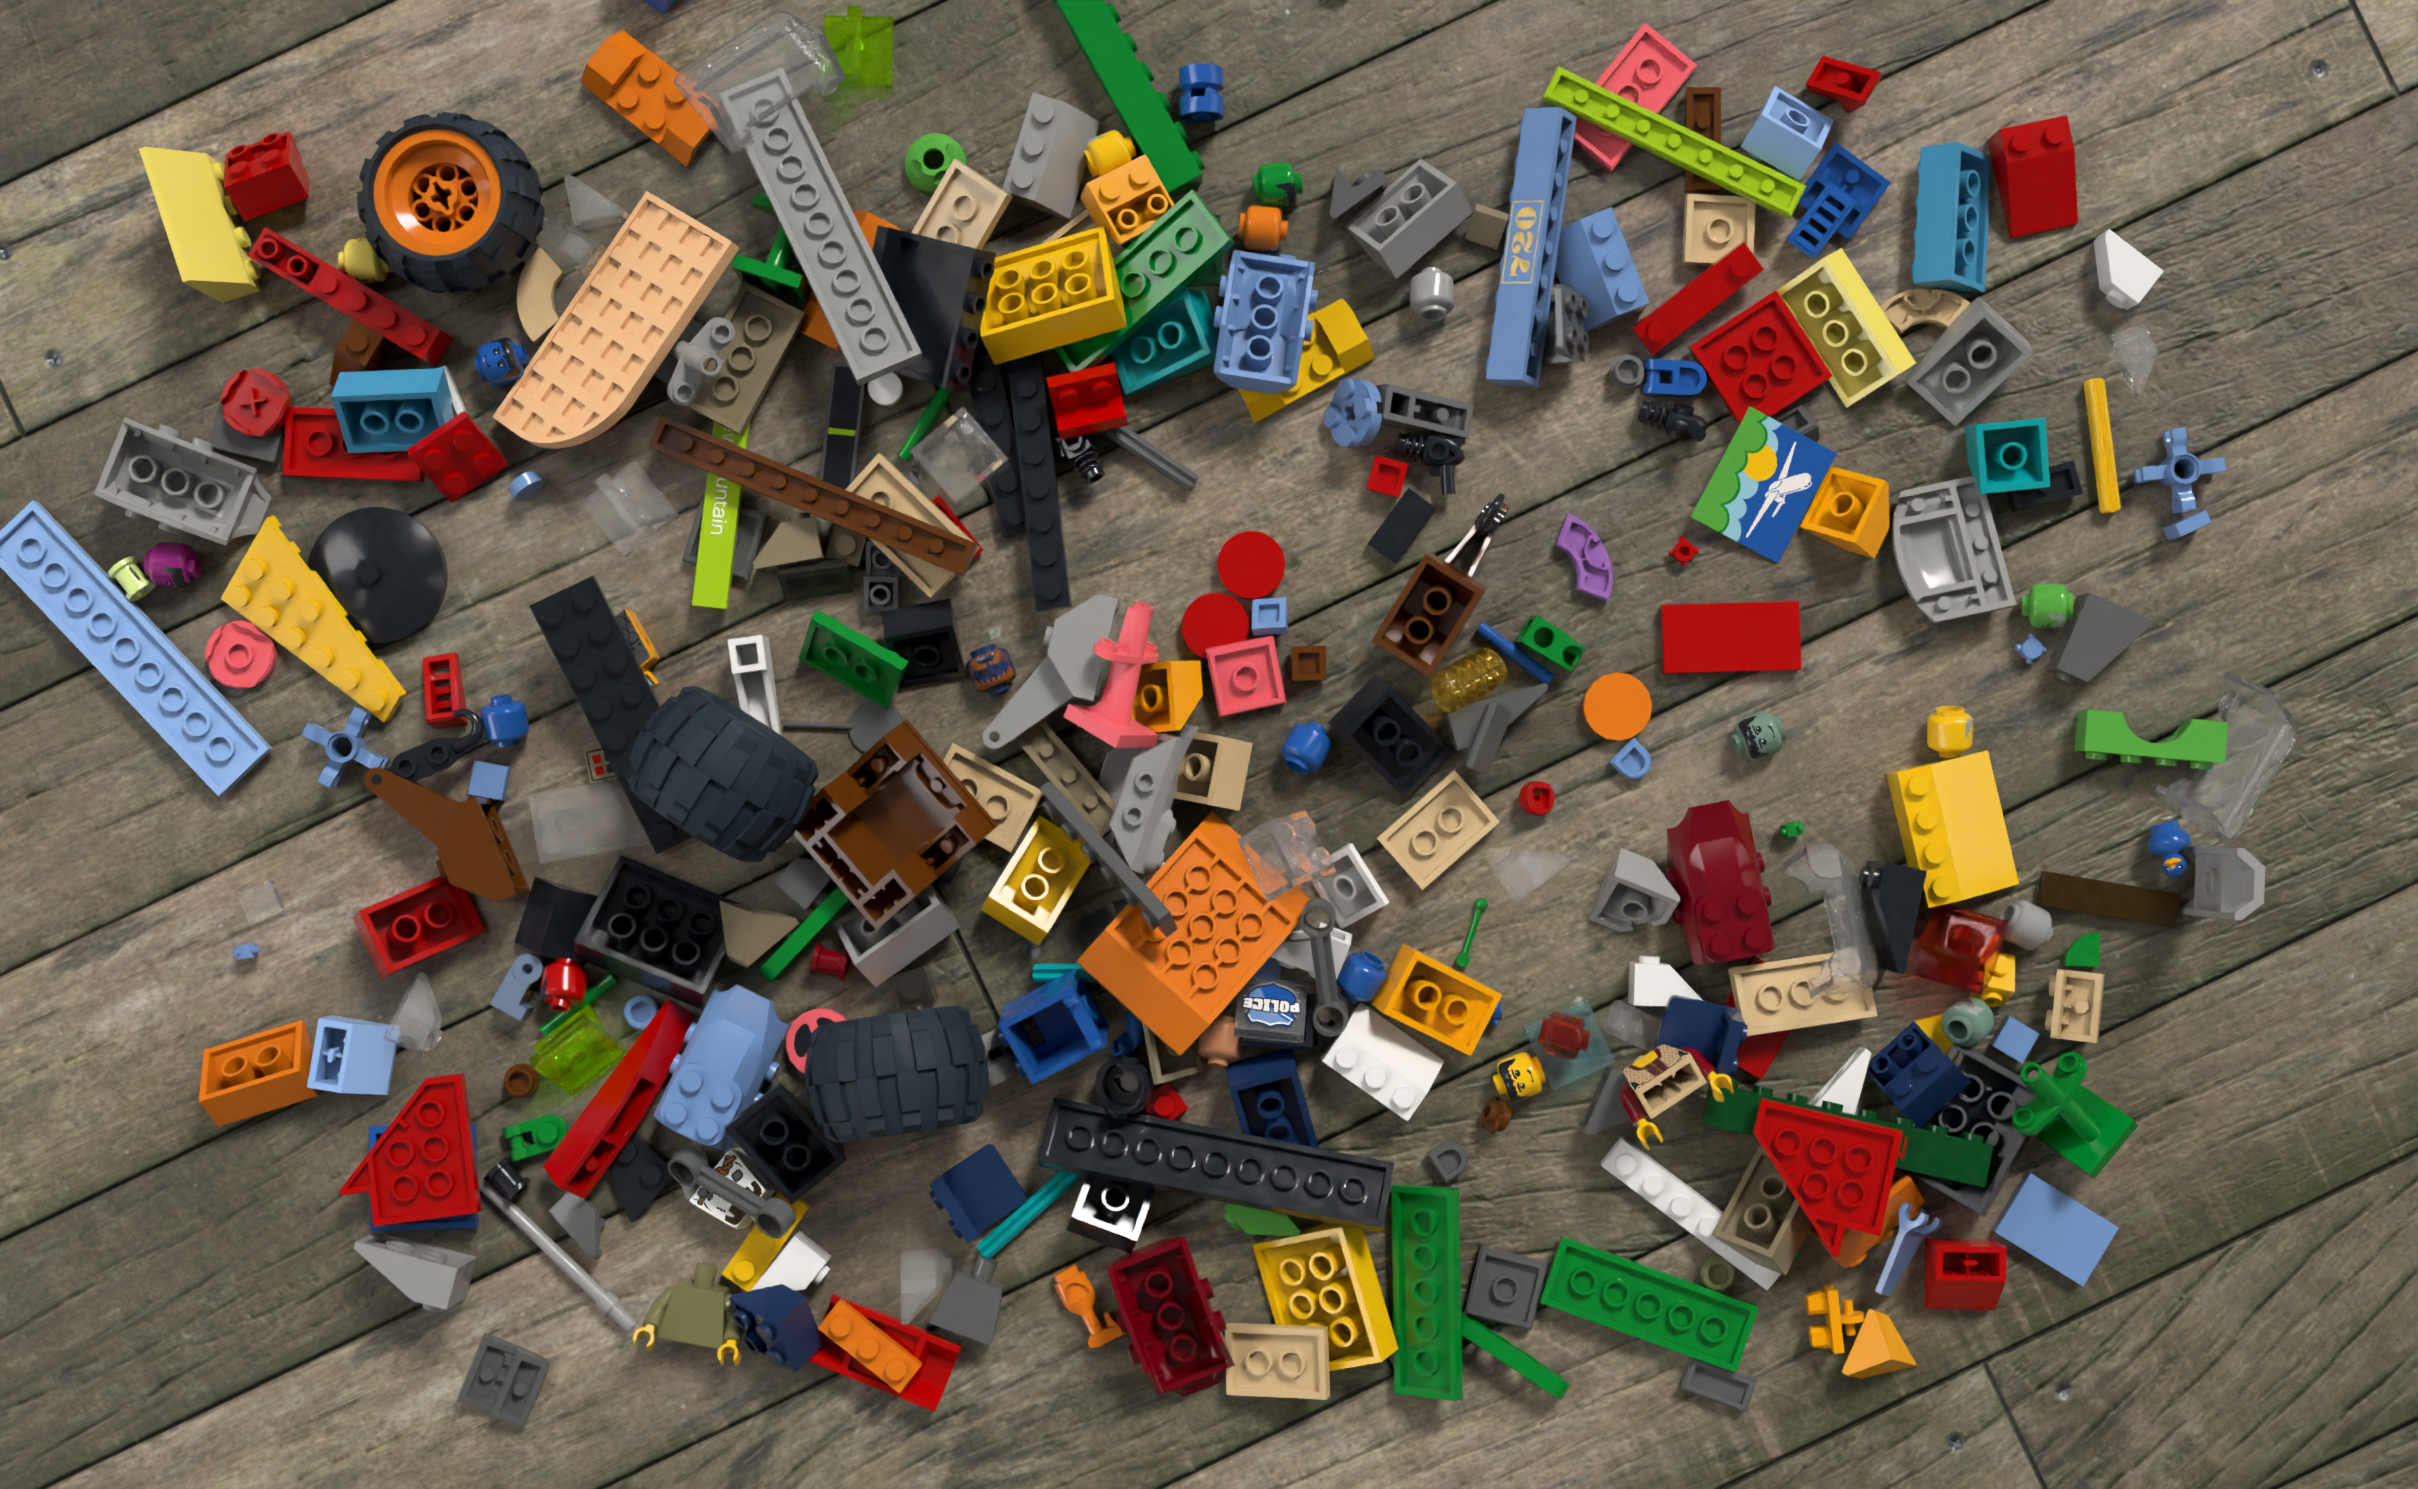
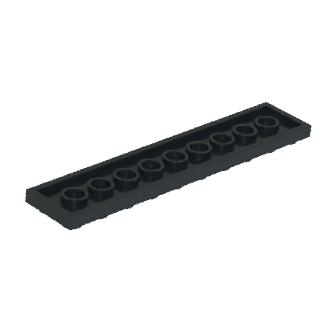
M1059 1098L1053 1099L1038 1159V1166L1380 1233L1383 1232L1394 1169L1393 1162L1137 1113L1128 1114L1126 1119L1109 1116L1108 1112L1105 1111V1107Z

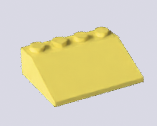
M154 147L140 148L139 151L182 282L221 303L261 291L258 281L261 278L260 268L255 260L248 257V247L251 246L249 235L245 228L240 226L237 214L240 213L224 188L225 165L207 153Z

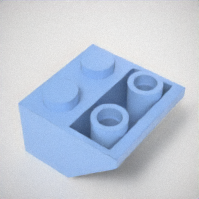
M335 1015L319 1018L307 1088L347 1094L389 1095L400 1026Z

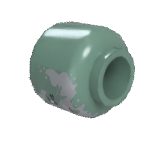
M1964 997L1957 1000L1943 1013L1941 1020L1942 1030L1952 1043L1961 1047H1971L1981 1042L1992 1031L1994 1015L1990 1007L1983 1000L1976 997Z

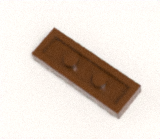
M1687 87L1685 90V127L1721 144V87ZM1684 169V193H1719L1721 186Z

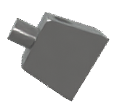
M979 1255L973 1272L959 1268L933 1312L929 1323L991 1346L996 1333L1004 1291V1284L992 1280L998 1262Z

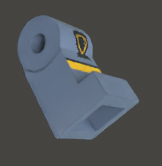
M536 953L519 956L506 974L490 1005L519 1021L528 1020L534 1007L526 1002L536 984L541 981L545 967L549 965L546 958Z

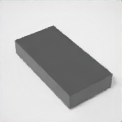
M1689 1356L1679 1388L1746 1413L1757 1379L1738 1371L1735 1373Z

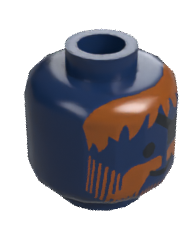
M994 643L970 653L971 659L967 662L966 668L977 692L984 693L989 691L991 697L1010 690L1008 683L1016 678L1017 673L1005 648H997Z

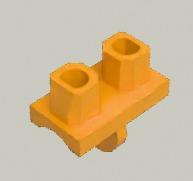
M1823 1284L1822 1290L1805 1294L1807 1313L1809 1315L1825 1314L1826 1325L1809 1326L1810 1345L1814 1348H1830L1834 1354L1844 1353L1842 1324L1845 1326V1335H1856L1855 1323L1864 1321V1312L1853 1311L1852 1299L1842 1300L1843 1311L1840 1312L1838 1290L1834 1289L1833 1284Z

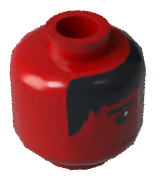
M567 958L556 959L554 963L547 965L543 971L539 995L544 1002L550 1004L549 1008L551 1010L569 1012L571 1007L579 1006L585 1000L589 978L588 973L582 968L581 963L576 960Z

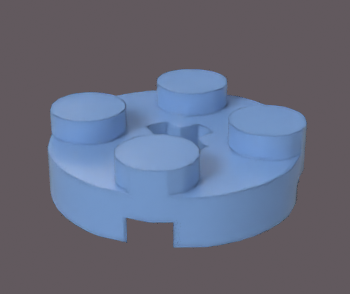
M1342 379L1334 393L1330 407L1325 410L1324 424L1330 428L1334 440L1342 447L1358 448L1359 446H1367L1374 440L1379 431L1382 414L1377 413L1376 402H1382L1381 395L1377 387L1370 381Z

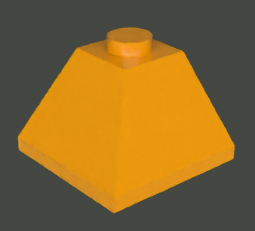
M1830 466L1800 527L1846 551L1875 559L1889 530V483L1885 480Z
M1166 661L1142 664L1131 719L1155 733L1181 730L1203 695L1201 661Z

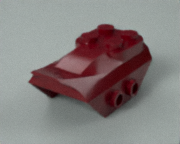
M1730 800L1689 807L1683 820L1676 827L1667 829V862L1669 870H1666L1664 875L1680 896V901L1672 916L1676 925L1680 924L1693 964L1704 965L1757 956L1775 950L1767 908L1772 904L1771 895L1768 887L1763 886L1761 873L1765 871L1762 854L1760 852L1756 853L1749 814L1739 812Z
M1178 1236L1159 1240L1136 1249L1131 1254L1127 1253L1107 1267L1120 1309L1119 1312L1115 1313L1122 1333L1129 1332L1133 1342L1128 1345L1132 1360L1135 1365L1141 1363L1144 1373L1157 1396L1172 1391L1184 1397L1220 1383L1224 1370L1235 1366L1222 1331L1227 1330V1326L1220 1309L1217 1311L1213 1310L1209 1300L1215 1297L1211 1284L1207 1277L1201 1279L1186 1238Z

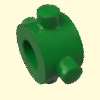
M1800 820L1780 825L1779 835L1783 836V839L1803 834L1804 824L1800 823Z

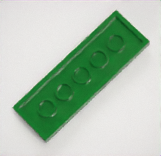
M1194 190L1189 191L1113 259L1123 299L1127 327L1054 348L1071 372L1097 366L1235 244Z
M1410 1184L1391 1185L1394 1335L1398 1345V1350L1394 1352L1395 1394L1458 1401L1463 1399L1459 1188Z
M1563 1235L1560 1237L1539 1298V1302L1735 1373L1737 1372L1759 1309L1756 1304L1709 1289L1700 1284Z

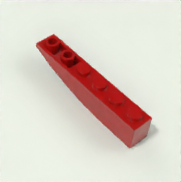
M264 227L248 254V257L435 367H437L453 340V337L267 227Z
M669 999L666 1000L543 1165V1168L558 1188L583 1199L587 1197L625 1146L664 1083L671 1063L679 1053L686 1032L695 1016L692 1011Z

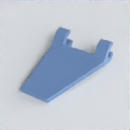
M1906 1202L1901 1205L1898 1212L1899 1231L1875 1289L1876 1292L1881 1295L1891 1296L1920 1243L1925 1237L1937 1232L1941 1228L1942 1219L1935 1217L1931 1225L1925 1226L1929 1215L1926 1214L1927 1210L1920 1207V1212L1911 1221L1908 1214L1912 1209V1205Z

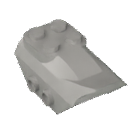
M126 417L124 418L94 495L126 508L124 515L133 519L146 522L147 517L157 520L160 522L158 525L159 529L175 535H179L180 531L183 530L226 546L234 538L258 534L271 504L272 496L259 482L256 468L213 452L215 445L194 437L192 443L179 439L182 432L160 424L159 429L156 430Z
M1184 724L1181 730L1157 733L1159 737L1155 747L1114 748L1107 752L1097 782L1116 803V807L1109 824L1112 832L1104 840L1132 871L1148 876L1154 871H1158L1162 866L1164 845L1167 838H1170L1176 825L1171 806L1177 786L1178 768L1199 729L1197 726Z

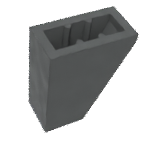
M2090 592L2078 595L2073 605L2072 620H2067L2046 671L2055 674L2054 679L2068 686L2074 687L2075 683L2089 682L2151 626L2153 620Z

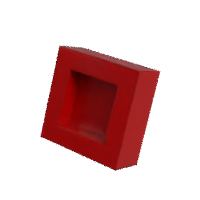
M1375 455L1366 490L1399 499L1409 464Z
M1169 1081L1162 1083L1154 1089L1153 1096L1145 1107L1151 1116L1174 1120L1189 1108Z

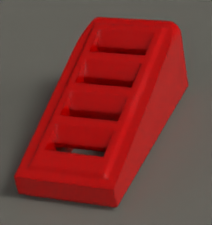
M454 652L423 657L426 723L434 729L467 725L468 719L466 717H454L452 714L455 710L467 709L458 654ZM450 668V672L434 674V669ZM450 681L449 686L436 688V683ZM451 695V700L438 702V697ZM452 710L451 712L440 713V711Z

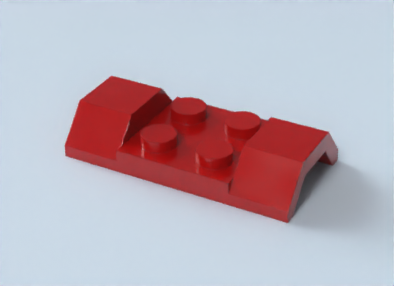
M833 1294L824 1319L837 1302L843 1299L921 1361L922 1365L903 1390L898 1393L820 1330L824 1346L808 1361L935 1412L962 1345L934 1335L926 1329L869 1306L865 1307Z

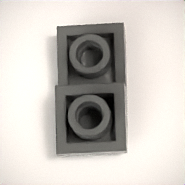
M866 540L864 611L897 609L900 602L901 569L871 540Z

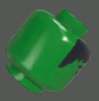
M1289 162L1262 164L1258 168V173L1252 174L1255 202L1260 201L1262 206L1276 208L1291 207L1296 202V194L1303 193L1301 173H1294L1293 167Z

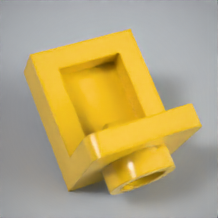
M1981 949L1976 958V986L1970 992V997L1983 1000L1989 1007H2002L2015 992V956Z

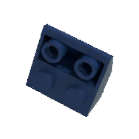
M1914 1021L1869 1061L1867 1068L1869 1076L1908 1119L1914 1120L1913 1123L1918 1128L1971 1083L1956 1064Z
M780 1284L734 1294L729 1298L735 1312L733 1318L743 1329L742 1331L745 1336L743 1342L746 1347L755 1354L760 1352L767 1356L775 1366H784L795 1373L824 1346L806 1297L791 1288Z

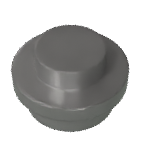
M1633 355L1619 356L1610 367L1612 382L1622 389H1632L1639 385L1644 378V365L1639 358Z

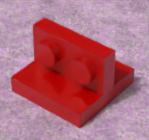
M1115 363L1047 377L1060 440L1128 425Z

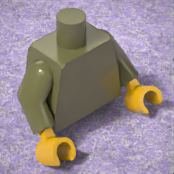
M698 1262L694 1280L681 1279L676 1285L668 1286L652 1303L642 1324L643 1327L635 1331L633 1335L634 1347L637 1344V1340L645 1336L650 1339L646 1346V1351L652 1350L655 1343L654 1332H658L657 1338L718 1349L717 1357L721 1365L724 1364L726 1354L734 1353L733 1363L735 1366L738 1365L741 1361V1355L737 1346L740 1345L743 1329L733 1318L735 1312L729 1300L732 1297L730 1295V1287L714 1284L717 1265Z

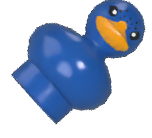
M2178 820L2150 826L2152 836L2147 843L2149 852L2153 855L2165 856L2161 866L2167 876L2179 877L2183 875L2186 871L2187 863L2180 854L2191 843L2189 834L2180 829Z

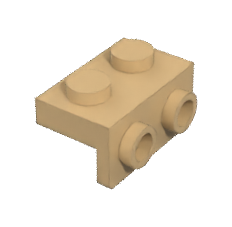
M2057 969L2056 976L2051 975L2049 996H2054L2053 1010H2047L2045 1029L2051 1031L2050 1038L2098 1043L2105 974Z

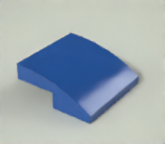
M1835 142L1805 182L1806 188L1798 203L1809 209L1829 181L1857 201L1836 230L1849 240L1891 182ZM1828 195L1825 199L1839 211L1845 207L1831 195ZM1821 206L1816 211L1831 223L1836 218Z

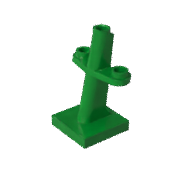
M759 192L758 196L753 198L751 206L762 212L776 215L766 193ZM781 225L766 263L739 254L735 255L732 268L742 284L744 281L750 284L752 277L761 279L769 293L782 297L786 287L795 291L801 303L807 304L809 300L808 297L811 290L803 275L791 271L795 254Z
M2076 1052L2062 1054L2058 1059L2052 1078L2039 1064L2034 1062L2026 1064L2022 1068L2019 1078L2034 1093L2036 1098L2015 1110L2012 1116L2013 1127L2025 1136H2031L2039 1132L2036 1137L2040 1142L2095 1179L2138 1127V1124L2132 1118L2080 1084L2088 1071V1064L2080 1054ZM2036 1070L2038 1072L2035 1078L2028 1079L2031 1071Z

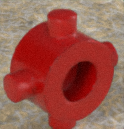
M1679 537V543L1673 549L1668 550V555L1673 556L1677 562H1680L1681 567L1688 566V561L1693 558L1694 554L1699 553L1698 547H1694L1692 543L1686 541V537Z

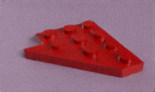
M464 1073L426 1078L339 1190L340 1196L370 1193L374 1227L472 1214L482 1211Z
M1760 1098L1753 1133L1832 1256H1839L1845 1228L1880 1236L1903 1131Z

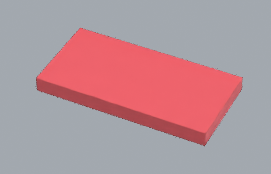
M1644 23L1595 84L1659 114L1698 65ZM1577 117L1573 144L1611 173L1634 144Z

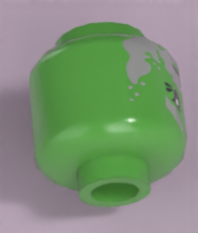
M2034 584L2030 588L2029 595H2022V616H2029V623L2034 628H2062L2067 620H2072L2073 592H2067V588L2063 584Z

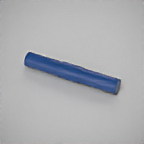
M1482 622L1475 631L1476 634L1502 652L1504 656L1522 667L1543 684L1547 683L1548 685L1554 677V674L1485 622Z

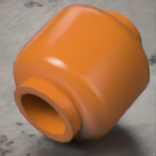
M1251 205L1246 213H1241L1238 240L1243 241L1244 247L1247 250L1272 253L1278 249L1280 241L1286 242L1288 221L1282 220V213L1279 208Z

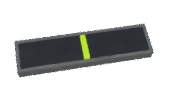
M833 362L819 479L845 490L856 478L866 383L858 386L848 364Z

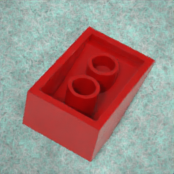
M2067 115L1999 129L1987 140L2009 239L2078 224L2075 149Z
M442 876L361 909L353 917L354 923L381 980L416 966L486 932L467 891L450 884L449 880H444Z

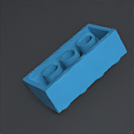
M1960 142L1921 147L1920 160L1917 164L1919 188L1915 199L1917 223L1913 233L1915 242V259L1911 268L1913 284L1927 289L1939 288L1947 291L1985 292L1992 157Z

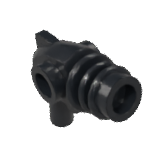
M1642 401L1637 421L1644 422V425H1647L1648 420H1650L1651 427L1654 426L1655 422H1658L1657 430H1660L1661 424H1664V428L1667 429L1666 434L1677 439H1686L1687 434L1697 442L1705 439V431L1708 429L1707 423L1701 416L1693 414V407L1674 403L1673 408L1670 407L1666 411V402L1663 403L1662 409H1659V402L1656 403L1655 407H1652L1653 401Z
M1399 433L1395 453L1405 457L1406 452H1408L1409 459L1415 454V462L1418 461L1421 455V464L1430 467L1429 475L1441 477L1442 495L1455 494L1453 467L1461 464L1465 459L1464 451L1461 449V439H1446L1428 434L1425 442H1423V434H1420L1417 441L1416 434L1413 435L1412 439H1409L1410 433Z
M1059 434L1052 436L1055 456L1059 459L1066 457L1069 463H1073V468H1076L1081 473V478L1085 479L1087 484L1095 483L1104 477L1103 464L1100 463L1099 453L1095 451L1096 445L1089 434L1060 440Z

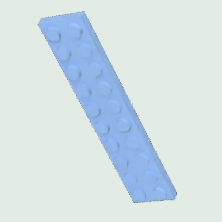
M32 500L0 531V567L217 796L226 795L273 750L264 738L133 601H128L126 593L39 502Z

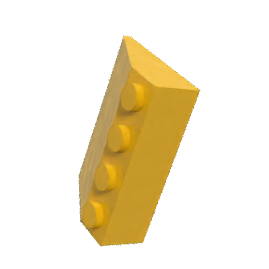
M1105 226L995 257L994 273L990 280L986 299L987 305L983 312L980 326L981 339L994 365L1127 327L1123 299Z
M1988 750L1886 773L1907 865L1911 868L1927 871L1919 907L1931 908L2019 884Z
M1325 1222L1301 1229V1233L1296 1237L1277 1236L1252 1245L1275 1324L1328 1327L1329 1371L1383 1362L1398 1350L1363 1229Z

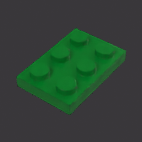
M819 610L816 611L810 620L799 655L800 661L887 710L895 700L909 662L900 657L896 652L882 647L864 634L850 629L834 617L828 616Z

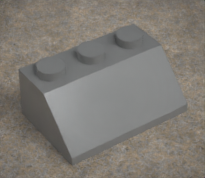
M1032 93L1002 189L1013 196L1010 202L1070 220L1087 168L1083 151L1087 150L1088 141L1097 136L1100 122L1065 102Z
M1419 159L1344 226L1375 263L1397 279L1408 271L1423 255L1433 249L1454 228L1458 227L1463 220L1473 213V210L1457 182L1424 160Z
M932 883L877 930L857 907L833 923L854 965L875 987L960 927L949 906Z

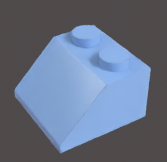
M1775 86L1749 129L1741 148L1745 149L1752 158L1764 160L1776 167L1779 173L1789 178L1793 177L1800 182L1822 149L1834 120Z

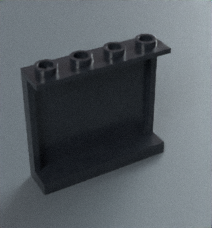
M878 225L872 252L923 356L922 360L893 372L937 384L941 388L966 392L972 374L971 368L975 349L979 342L983 312L987 305L986 299L990 280L994 273L996 253Z

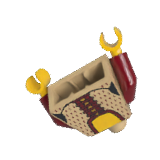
M1665 1044L1660 1045L1648 1054L1637 1057L1633 1064L1624 1069L1623 1073L1627 1081L1622 1086L1620 1102L1633 1126H1638L1637 1136L1646 1149L1650 1150L1646 1143V1139L1650 1135H1657L1660 1142H1663L1662 1135L1657 1126L1647 1120L1649 1118L1653 1119L1707 1083L1706 1081L1710 1082L1713 1097L1718 1102H1724L1721 1088H1727L1734 1094L1731 1078L1726 1074H1716L1717 1069L1698 1050L1690 1047L1676 1049Z

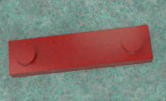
M1741 242L1635 323L1631 329L1648 352L1654 355L1756 277L1764 268L1745 242Z

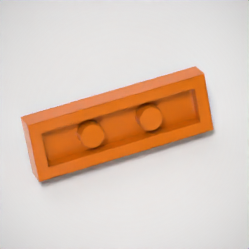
M843 1299L837 1302L818 1327L821 1332L898 1393L903 1390L922 1365L921 1361Z

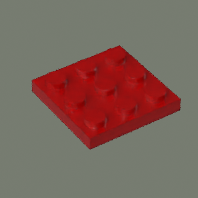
M1776 290L1688 348L1696 362L1704 368L1707 379L1738 426L1750 406L1771 417L1832 377L1825 363Z

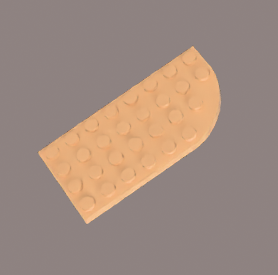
M646 191L525 368L522 378L516 381L493 418L527 442L548 449L572 447L604 433L631 409L740 248L729 239Z

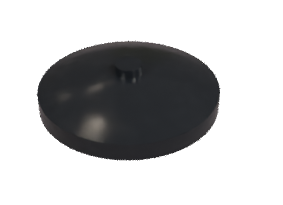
M367 507L344 514L333 521L320 534L308 559L307 566L309 569L318 573L347 612L346 618L355 631L360 630L368 640L365 642L366 644H392L417 634L435 617L446 594L448 581L447 563L438 540L423 523L406 513L394 509Z

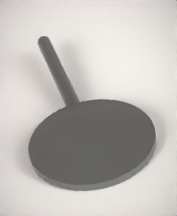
M867 701L857 707L849 723L785 721L784 726L787 728L849 730L854 744L860 750L867 752L885 734L902 723L903 718L898 709L892 704L887 710L873 701Z

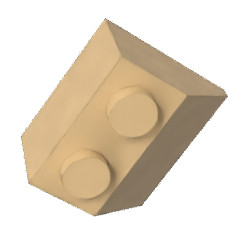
M1196 732L1178 768L1174 798L1240 811L1253 743Z

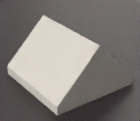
M1348 843L1305 871L1320 897L1333 905L1336 912L1335 920L1341 929L1389 903L1352 843Z

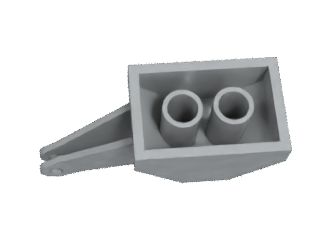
M1096 594L1055 619L1054 627L1047 626L1043 646L1045 649H1048V656L984 730L982 738L987 747L991 749L1003 748L1075 698L1096 704L1107 659L1096 655L1092 650L1094 643H1098L1100 638L1112 640L1120 608V602L1117 598ZM994 732L1000 735V739L997 742L991 740V735Z

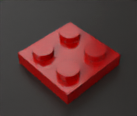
M465 410L407 449L411 459L451 503L508 465L506 458Z

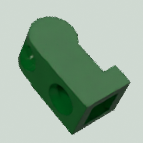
M1538 615L1529 616L1514 640L1518 645L1529 649L1568 673L1573 672L1586 651L1582 645L1571 639L1569 635Z

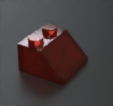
M1948 904L1938 906L1916 944L1914 975L1983 995L1995 972L2008 921Z

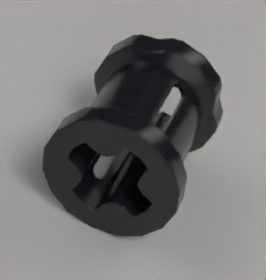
M504 1157L483 1179L487 1183L492 1182L506 1195L505 1200L509 1203L527 1187L531 1180L528 1177L523 1178L509 1165L510 1160Z

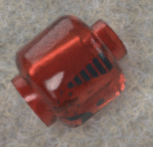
M1554 1011L1550 1014L1549 1018L1543 1017L1538 1044L1543 1045V1052L1547 1055L1574 1060L1578 1057L1579 1050L1587 1051L1591 1031L1584 1030L1585 1021L1582 1017Z

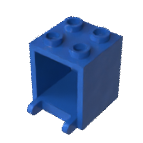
M1077 968L1004 1005L998 1023L999 1028H997L998 1036L1005 1047L1010 1046L1016 1056L1014 1064L1022 1077L1027 1076L1032 1085L1105 1048L1109 1033V1025ZM1031 1015L1046 1040L1034 1046L1021 1023V1020Z

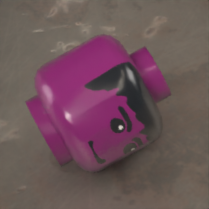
M159 542L146 552L144 571L147 576H150L155 585L186 588L192 583L194 577H199L201 559L196 557L195 551L190 545Z

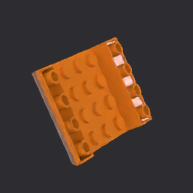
M1213 811L1209 813L1145 884L1171 912L1178 929L1166 937L1158 927L1152 930L1145 923L1140 915L1143 911L1138 905L1132 908L1127 904L1076 961L1081 968L1178 1056H1181L1211 1025L1300 923L1301 910L1304 904L1311 900Z

